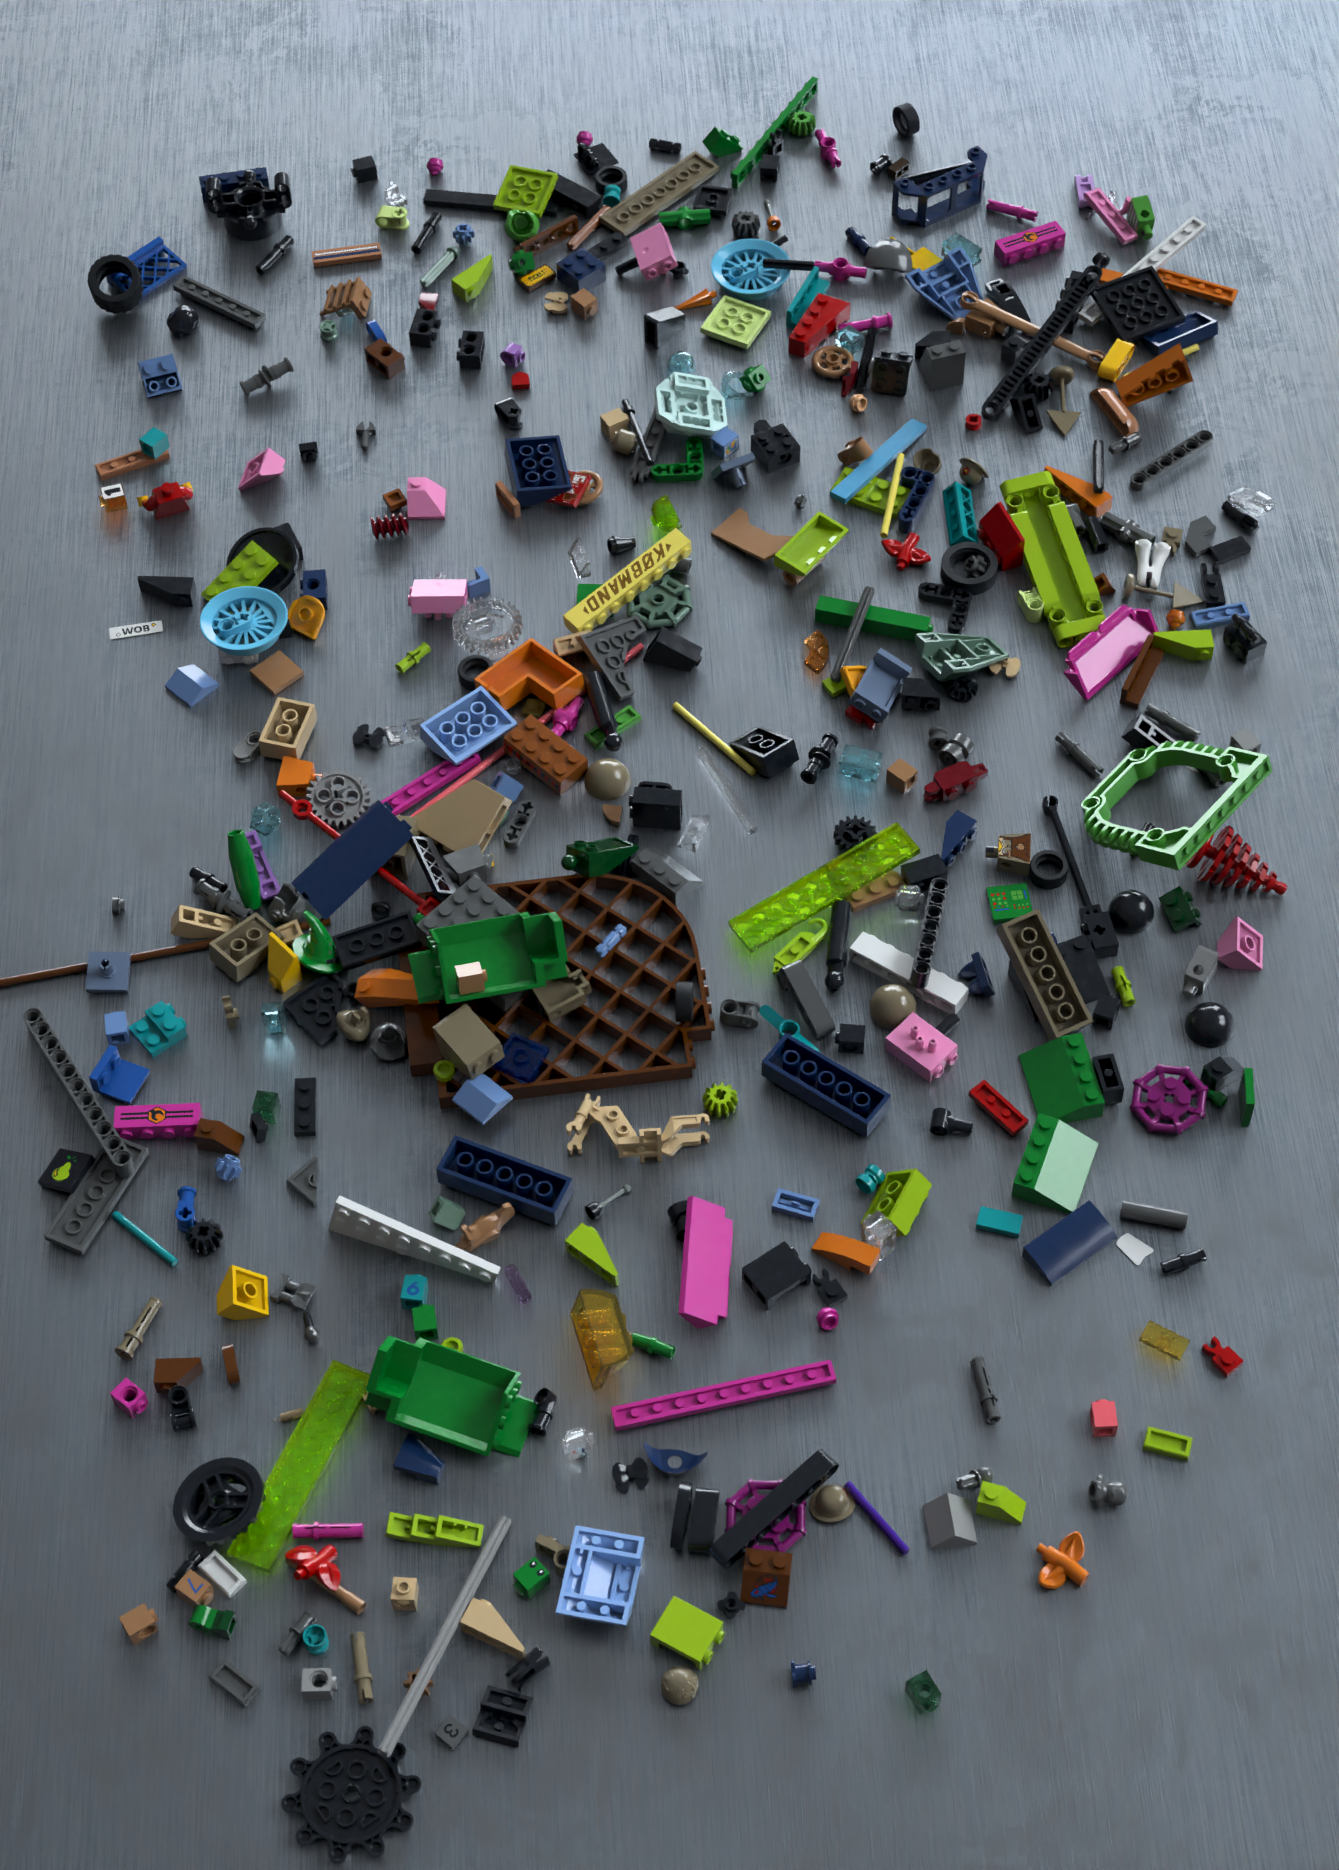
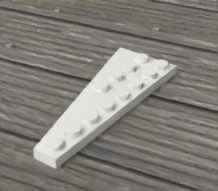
M340 1195L335 1203L328 1228L331 1231L395 1251L401 1255H408L467 1274L485 1282L494 1283L501 1267Z

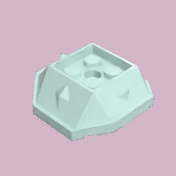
M673 372L655 388L656 418L663 423L667 432L706 439L718 433L725 426H728L725 399L712 386L713 383L708 377Z

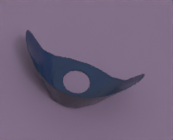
M646 1442L643 1444L646 1454L652 1463L669 1477H679L687 1473L708 1454L706 1452L701 1455H694L682 1450L656 1449ZM673 1455H677L682 1459V1464L678 1468H671L668 1465V1459Z

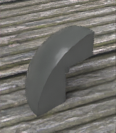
M885 238L878 240V243L868 250L863 264L864 267L873 270L890 269L900 273L912 271V259L908 248L904 243L895 239Z

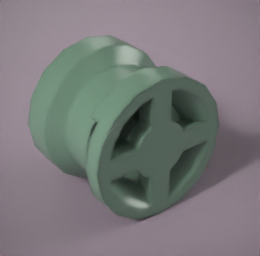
M332 320L321 322L319 325L321 339L324 342H334L337 340L336 322Z

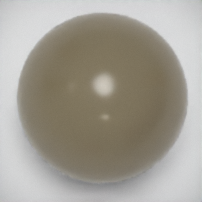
M884 985L877 989L871 997L869 1004L870 1015L879 1026L894 1030L912 1012L916 1013L914 996L907 988L901 985Z

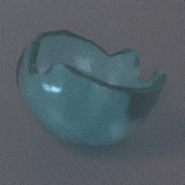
M679 351L669 358L668 369L671 373L690 374L692 370H696V363L689 352Z

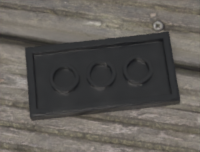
M410 910L332 936L343 971L345 972L422 946V942L416 938V926L412 920Z

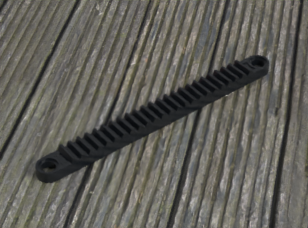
M1090 265L1083 271L984 402L981 410V415L984 419L993 421L998 418L1004 408L1007 407V404L1010 403V399L1014 398V395L1017 394L1019 388L1024 384L1025 378L1037 367V364L1044 358L1052 344L1055 343L1074 315L1084 305L1089 295L1092 294L1101 280V268L1096 265ZM1094 272L1097 274V277L1092 278L1088 273ZM993 408L995 413L989 414L986 412V409Z

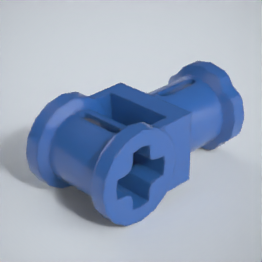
M183 1186L177 1190L179 1201L175 1215L178 1220V1229L184 1233H188V1226H194V1220L196 1221L194 1197L197 1191L191 1186Z

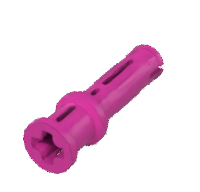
M890 312L877 317L873 315L870 319L838 324L840 336L845 335L847 331L856 333L868 330L871 327L877 330L886 327L893 328Z

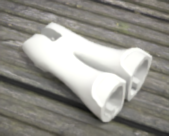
M1140 539L1135 541L1137 586L1144 587L1146 580L1150 579L1149 589L1156 590L1160 582L1163 565L1170 553L1171 547L1165 542L1155 543L1152 552V564L1149 567L1152 543L1147 539Z

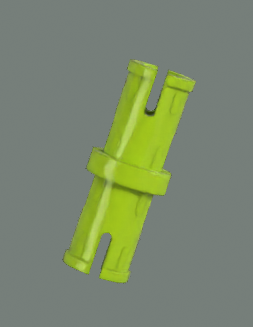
M422 642L416 649L409 651L405 658L395 664L398 672L404 674L410 667L420 663V659L431 652L430 646L426 642Z
M1116 966L1111 969V974L1116 984L1115 990L1120 994L1123 1006L1131 1007L1136 1003L1131 990V982L1127 980L1124 968Z

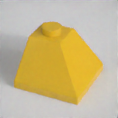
M271 932L269 933L268 972L270 977L268 980L274 989L278 988L282 993H285L303 980L298 956Z
M235 1265L229 1266L216 1295L217 1315L232 1320L269 1316L268 1276Z

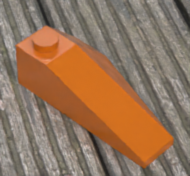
M392 968L371 969L358 978L354 998L366 1008L419 1004L413 976L410 973ZM439 1000L421 1004L439 1003Z

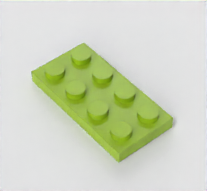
M845 467L831 490L855 469ZM874 477L848 502L884 515L891 482ZM898 485L892 518H898L911 489Z
M251 541L201 595L209 602L218 594L232 588L243 586L257 587L279 563L254 541Z

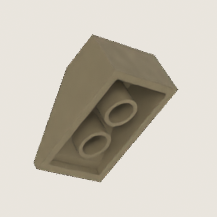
M255 912L209 943L210 960L235 982H239L252 973L267 957L269 933L273 932L280 940L283 939V935Z

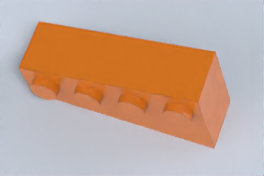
M1179 343L1115 383L1122 402L1126 407L1190 383L1193 381Z

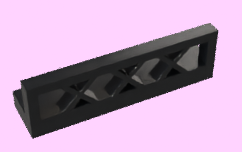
M413 836L409 842L434 895L438 897L441 904L456 891V888L432 838Z

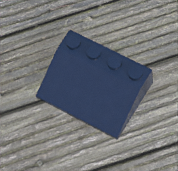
M559 435L505 439L504 455L513 495L520 503V507L534 506L572 490Z

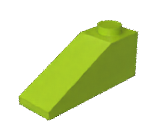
M489 254L451 279L452 292L466 303L480 294L493 270L492 255Z
M1211 629L1153 633V647L1190 660H1212L1214 642Z
M581 1223L565 1240L566 1252L617 1287L619 1285L618 1272L597 1230L592 1226L588 1227Z

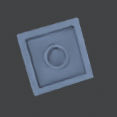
M753 452L720 464L711 472L713 479L731 474L735 488L746 485L740 469L747 467L755 460Z
M89 951L86 992L128 993L131 953Z

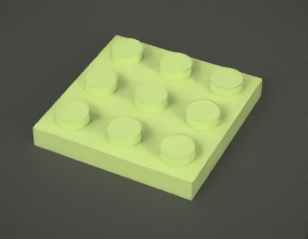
M724 295L700 327V333L748 349L770 319L771 311Z

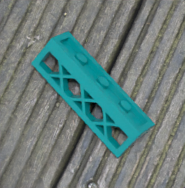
M814 266V269L811 270L786 310L787 327L795 329L817 294L825 295L830 287V281L819 278V267Z
M954 481L942 491L950 546L962 542L979 543L971 490Z

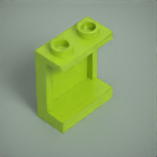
M673 1596L650 1634V1643L657 1648L662 1644L695 1662L696 1668L701 1670L704 1664L708 1665L711 1661L714 1646L716 1644L720 1645L725 1636L723 1621Z

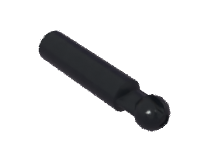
M591 671L583 676L585 689L599 731L605 736L604 746L607 750L616 752L622 747L623 739L617 734L618 724L602 676L597 671Z
M836 900L832 903L826 958L828 973L824 979L826 987L831 991L840 990L845 983L843 969L847 963L852 910L851 903L845 900Z

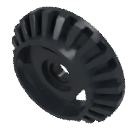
M233 1457L214 1459L199 1466L185 1478L175 1495L173 1516L177 1527L187 1539H191L199 1545L201 1543H204L206 1546H212L213 1543L222 1545L225 1544V1540L231 1539L233 1541L237 1539V1535L242 1532L245 1534L248 1531L247 1527L251 1523L255 1524L258 1520L257 1514L263 1511L262 1503L266 1501L264 1493L266 1487L261 1475L249 1462ZM229 1484H240L246 1487V1489L240 1492ZM219 1498H225V1502L221 1506H215V1502ZM203 1500L201 1511L197 1515L198 1508Z

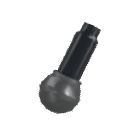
M304 1312L303 1321L306 1328L304 1337L308 1342H315L319 1339L320 1332L314 1327L310 1313Z

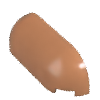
M1097 388L1090 392V397L1122 436L1127 437L1139 431L1136 418L1114 391L1108 388Z

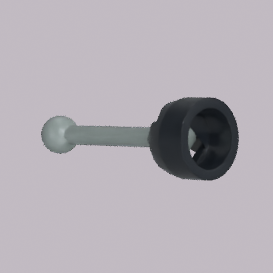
M625 1184L620 1191L602 1203L594 1201L587 1204L585 1212L588 1217L593 1221L601 1217L603 1207L623 1193L630 1192L631 1186Z

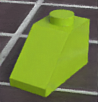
M982 1481L976 1514L1021 1525L1026 1502L1005 1486Z

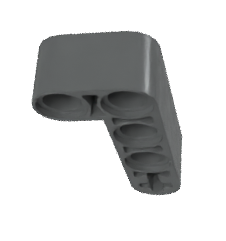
M796 960L781 967L776 976L779 986L783 991L789 990L813 1037L818 1039L835 1031V1023L803 962Z

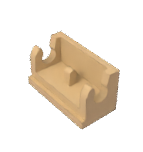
M586 630L553 639L554 653H557V656L562 659V656L584 651L577 639L580 635L591 631Z

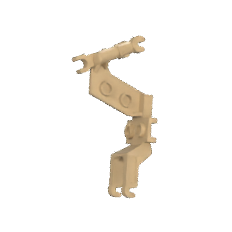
M589 1093L586 1094L578 1111L575 1112L573 1121L566 1125L568 1136H571L572 1131L575 1130L572 1141L567 1144L569 1155H572L574 1149L577 1150L578 1154L582 1153V1142L587 1137L589 1127L593 1122L601 1124L617 1149L619 1158L640 1156V1163H645V1158H657V1161L660 1162L662 1161V1155L671 1157L683 1146L700 1145L701 1139L709 1143V1134L705 1131L677 1134L681 1129L699 1128L702 1121L708 1126L709 1116L707 1114L672 1116L663 1134H661V1128L639 1129V1136H637L619 1106L599 1107L601 1104L600 1096H597L596 1101L592 1102Z

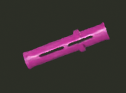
M990 198L987 201L989 204H986L987 210L1012 215L1016 219L1023 218L1035 222V217L1038 216V211L1026 209L1022 205L1015 206Z
M316 1521L314 1524H293L292 1528L293 1539L363 1538L364 1534L363 1523L319 1524V1521Z

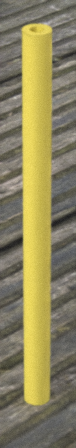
M898 453L880 533L882 538H886L889 531L905 457L903 453Z
M678 702L673 704L672 708L749 775L753 776L756 773L755 768Z

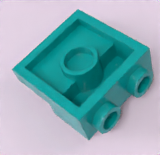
M163 1001L147 1009L145 1017L129 1026L131 1034L152 1058L187 1037L185 1029L187 1024L181 1016L177 1018L174 1015L176 1012L170 1003L165 1004Z

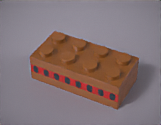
M531 714L503 737L504 751L560 796L581 779L588 770V759Z

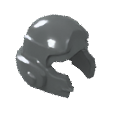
M284 882L278 895L273 898L267 909L268 918L275 923L280 921L284 924L295 919L300 921L304 916V911H306L305 898L297 893L295 887Z

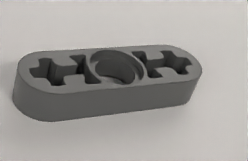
M524 799L517 806L503 834L505 847L516 849L521 845L537 813L536 803L533 800ZM518 821L525 822V825L522 827H517L514 824Z

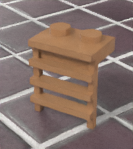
M356 277V280L353 282L349 279L346 284L340 282L337 287L331 285L326 290L327 299L323 311H320L321 316L350 307L359 320L366 317L372 293L360 277Z

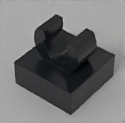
M317 441L299 444L300 455H303L304 462H307V455H312L314 461L317 460Z

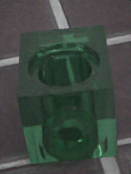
M257 1090L252 1106L253 1113L260 1112L262 1118L266 1119L267 1123L276 1124L281 1108L278 1093Z
M927 1670L906 1681L905 1691L919 1714L925 1711L927 1713L932 1712L939 1707L942 1694ZM920 1691H927L930 1696L921 1697L918 1693Z

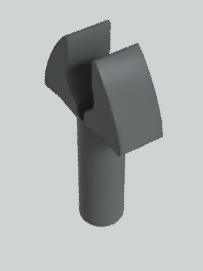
M363 421L356 428V435H362V450L368 449L369 436L376 435L375 426L371 421H369L367 430L364 428Z

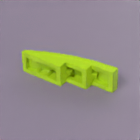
M390 1512L387 1519L385 1537L430 1545L480 1548L484 1525L442 1515L434 1518L414 1513L412 1517Z

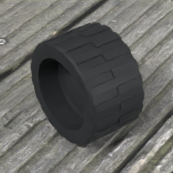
M109 254L97 259L90 267L87 280L92 298L99 308L108 313L123 314L129 310L131 311L139 304L144 288L139 269L132 260L120 254ZM113 273H123L129 276L132 282L124 293L108 295L99 288L103 279Z

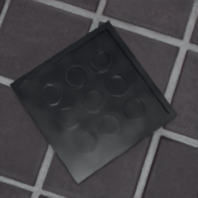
M1153 266L1100 284L1095 287L1091 294L1118 339L1126 342H1132L1185 322L1186 319Z

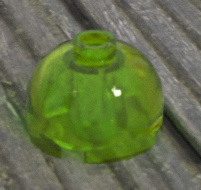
M665 494L655 500L651 507L652 516L649 517L653 526H658L664 532H671L675 528H682L683 526L668 495Z

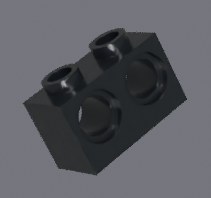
M417 308L409 331L410 346L431 348L433 341H436L437 329H440L441 326L438 311Z
M463 330L462 338H459L458 341L460 350L456 352V360L460 362V368L481 369L485 349L484 331Z

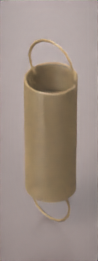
M303 1408L281 1413L280 1417L277 1418H280L281 1422L303 1417L305 1414Z

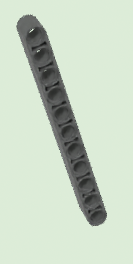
M38 1008L26 1010L23 1014V1019L30 1035L116 1173L122 1178L132 1176L136 1171V1167L129 1150L46 1018Z

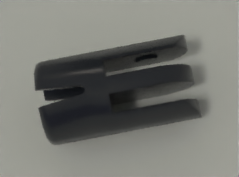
M539 1647L531 1650L504 1674L509 1678L525 1664L526 1668L511 1681L513 1685H516L529 1672L533 1674L517 1688L519 1692L523 1691L551 1666L548 1656L536 1662L544 1652Z

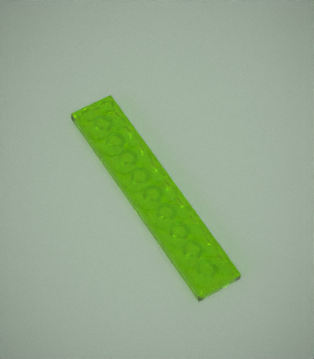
M896 822L730 919L728 924L749 952L752 953L830 907L836 900H842L918 855L920 848L900 824Z
M336 1360L331 1362L265 1482L266 1489L264 1493L266 1501L262 1503V1513L257 1514L258 1520L255 1524L251 1523L247 1527L248 1531L245 1534L242 1532L237 1535V1539L233 1540L227 1551L228 1557L270 1573L292 1532L293 1524H296L360 1407L363 1396L368 1392L365 1390L370 1377L369 1373Z

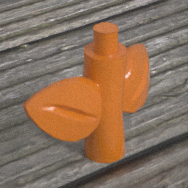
M1078 1531L1068 1534L1060 1542L1059 1550L1052 1546L1047 1548L1042 1543L1038 1545L1036 1551L1042 1555L1041 1559L1047 1562L1041 1568L1038 1575V1583L1042 1587L1057 1589L1064 1584L1067 1576L1080 1587L1085 1583L1090 1573L1077 1563L1082 1559L1085 1552L1084 1541Z

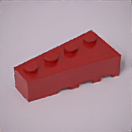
M818 293L789 336V353L802 358L807 357L819 346L822 340H826L833 330H838V324H842L844 321L847 322L850 319L851 303Z

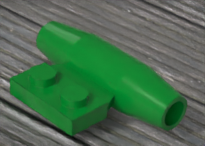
M242 829L232 830L228 832L227 836L229 861L235 886L244 907L254 910L261 907V893L253 851Z

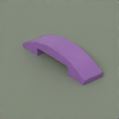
M254 830L245 833L256 863L260 880L261 898L263 901L274 898L278 895L280 886L267 861L257 832Z

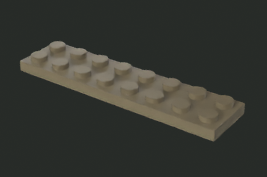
M694 151L599 217L600 222L612 231H618L622 235L627 236L659 214V212H662L718 173L719 166Z

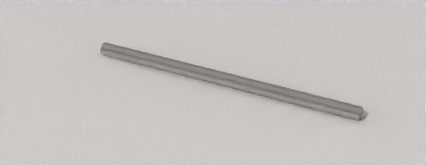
M501 1516L498 1519L378 1748L380 1755L389 1757L394 1750L511 1525L509 1518Z

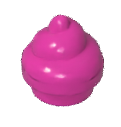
M580 131L576 141L578 144L583 143L588 147L593 142V137L588 131Z
M433 157L427 162V169L432 176L437 175L443 170V161L439 158Z
M826 1307L818 1312L816 1320L821 1328L831 1330L838 1325L839 1315L836 1310Z

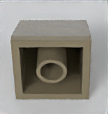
M396 816L400 821L404 819L412 827L409 831L414 836H419L417 818ZM408 841L382 866L398 879L408 880L416 857L410 842Z
M464 1004L432 1027L442 1057L452 1062L458 1070L471 1080L505 1057L501 1042L467 1004Z

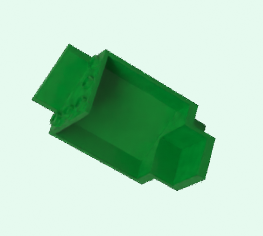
M528 912L429 929L430 936H427V944L430 950L408 954L419 1004L443 999L446 1004L543 987L546 986V980L568 977L565 963L568 961L563 924L556 912L530 916ZM480 962L482 970L486 969L488 982H484L485 991L460 995L456 984L454 966Z
M388 1336L378 1348L365 1390L368 1391L365 1404L386 1411L385 1421L488 1457L492 1450H497L519 1458L529 1433L528 1425L534 1419L536 1408L533 1399L518 1395L522 1386V1381H519L520 1372L419 1338L415 1344Z

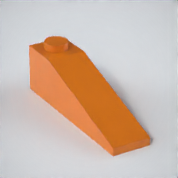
M1050 466L1044 467V471L1051 473L1059 493L1072 503H1077L1079 508L1090 517L1096 516L1099 518L1111 510L1113 497L1105 490H1103L1102 494L1094 493L1092 483Z

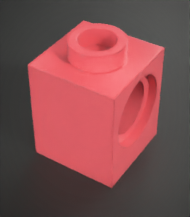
M1105 1399L1091 1402L1089 1413L1093 1437L1116 1436L1118 1422L1115 1402Z

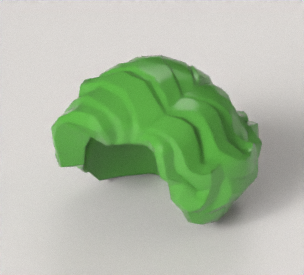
M512 210L508 212L504 229L509 238L523 243L537 235L539 220L534 213L528 210L523 213L518 210Z

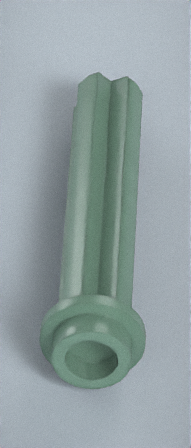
M456 247L447 248V252L420 279L421 286L428 287L454 259L459 257V251Z

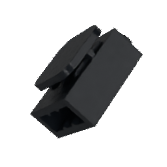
M642 781L638 784V787H634L633 795H629V806H632L630 807L629 818L633 819V827L681 830L683 816L682 790H674L670 784L665 782Z

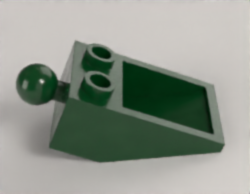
M618 837L587 842L577 840L574 841V844L566 845V855L562 858L561 865L565 870H572L587 877L604 875L639 850V845Z

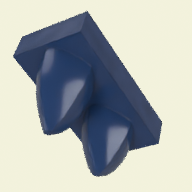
M979 951L971 954L973 961L967 963L959 971L958 976L964 978L978 976L969 984L968 992L973 994L984 992L987 997L995 995L985 960Z

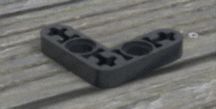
M930 582L921 583L918 587V597L923 601L952 606L948 620V632L961 635L965 630L972 604L971 591ZM941 593H948V594H950V596H949V597H942L940 594H941ZM956 610H963L965 613H964V614H957V613H955V611H956ZM956 621H958L959 625L957 627H954Z

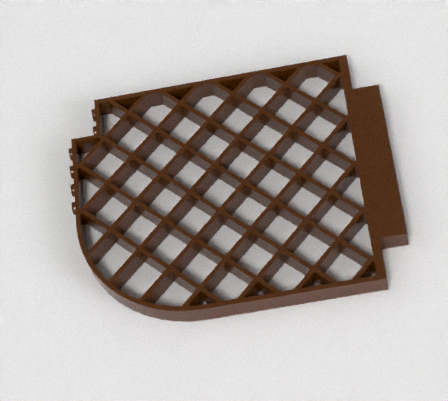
M574 874L487 885L501 898H510L520 904L516 908L520 913L533 912L539 915L556 912L540 902L548 893L560 892L570 898L556 912L562 920L563 931L576 939L566 949L568 961L565 963L571 973L581 969L591 988H595L611 999L598 1013L584 1004L571 1011L588 1022L576 1037L557 1027L568 1013L550 1022L548 1018L545 1019L529 1009L536 1000L531 990L509 1008L508 1012L495 1026L478 1016L501 1042V1045L514 1053L500 1069L493 1065L483 1072L485 1075L512 1095V1100L693 1078L692 1069H696L695 1057L690 1056V1052H693L692 1042L712 1040L711 1032L715 1031L714 1019L709 1017V1014H712L711 1002L706 1000V997H709L708 985L703 983V980H706L705 968H701L695 936L684 915L669 899L643 883L610 874L594 877ZM596 889L620 892L608 906L590 896ZM433 891L417 893L425 901L431 896L439 902L438 897L434 895ZM633 896L653 904L636 923L618 913ZM580 905L597 915L586 929L568 919ZM662 912L666 913L677 925L664 941L646 930ZM608 922L615 927L618 924L625 926L627 933L608 951L592 971L574 960L586 946L595 951V948L600 943L602 944L603 940L596 937V935ZM684 936L691 948L693 958L675 948ZM636 940L654 950L643 964L624 954ZM422 943L420 947L399 953L400 971L412 974L408 954L430 949ZM665 957L684 968L672 982L653 972ZM614 964L633 974L621 988L602 978ZM693 975H696L700 1000L693 996V1021L680 1022L677 1025L661 1015L660 1011L671 999L675 1000L676 982H688ZM643 981L662 992L649 1007L631 996ZM487 997L474 999L468 1006L477 1015L490 1000ZM444 999L439 1000V1003L404 1004L412 1077L434 1074V1065L444 1060L432 1028L440 1022L438 1006L453 1013L463 1005L458 1002L446 1004ZM621 1005L640 1016L627 1031L608 1020ZM700 1017L704 1018L705 1026L692 1027ZM518 1018H521L537 1029L523 1044L505 1033ZM650 1023L668 1034L667 1038L656 1050L637 1038ZM598 1030L617 1040L604 1056L586 1045ZM547 1036L566 1047L553 1062H550L534 1051ZM679 1041L683 1043L686 1061L683 1064H678L666 1056ZM627 1048L647 1059L639 1069L625 1070L614 1062ZM576 1054L595 1065L586 1076L578 1077L572 1076L564 1071L563 1068ZM524 1061H527L543 1072L534 1082L521 1083L511 1077V1075ZM456 1067L453 1079L447 1082L437 1080L441 1109L459 1107L452 1099L462 1087L458 1082L465 1074Z

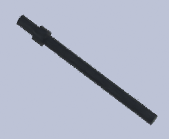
M623 399V412L629 418L646 464L652 466L654 461L636 420L635 410L630 405L628 399Z

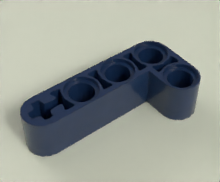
M911 466L905 467L901 471V486L911 489L899 513L898 529L903 534H908L915 530L934 493L935 475L933 473Z

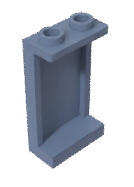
M879 648L848 703L881 724L888 715L889 709L903 685V677H908L913 668L882 648Z

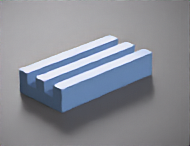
M778 1188L772 1204V1210L813 1222L820 1200ZM780 1197H783V1198H786V1199H790V1200H793V1201L791 1202V1201H787V1200H784V1199H780ZM800 1203L808 1204V1205H811V1206H813V1207H808V1206H805V1205H801Z

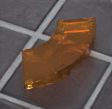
M819 630L807 637L804 642L809 649V655L804 660V665L817 675L823 671L829 659L827 639Z

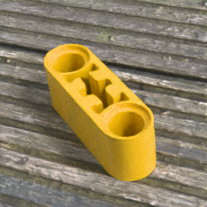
M1117 339L1100 364L1097 376L1115 382L1130 360L1135 344Z

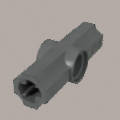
M1106 512L1100 521L1102 528L1116 534L1117 539L1122 543L1131 542L1135 544V541L1147 539L1153 546L1156 540V536L1140 529L1138 523L1132 519L1125 521Z

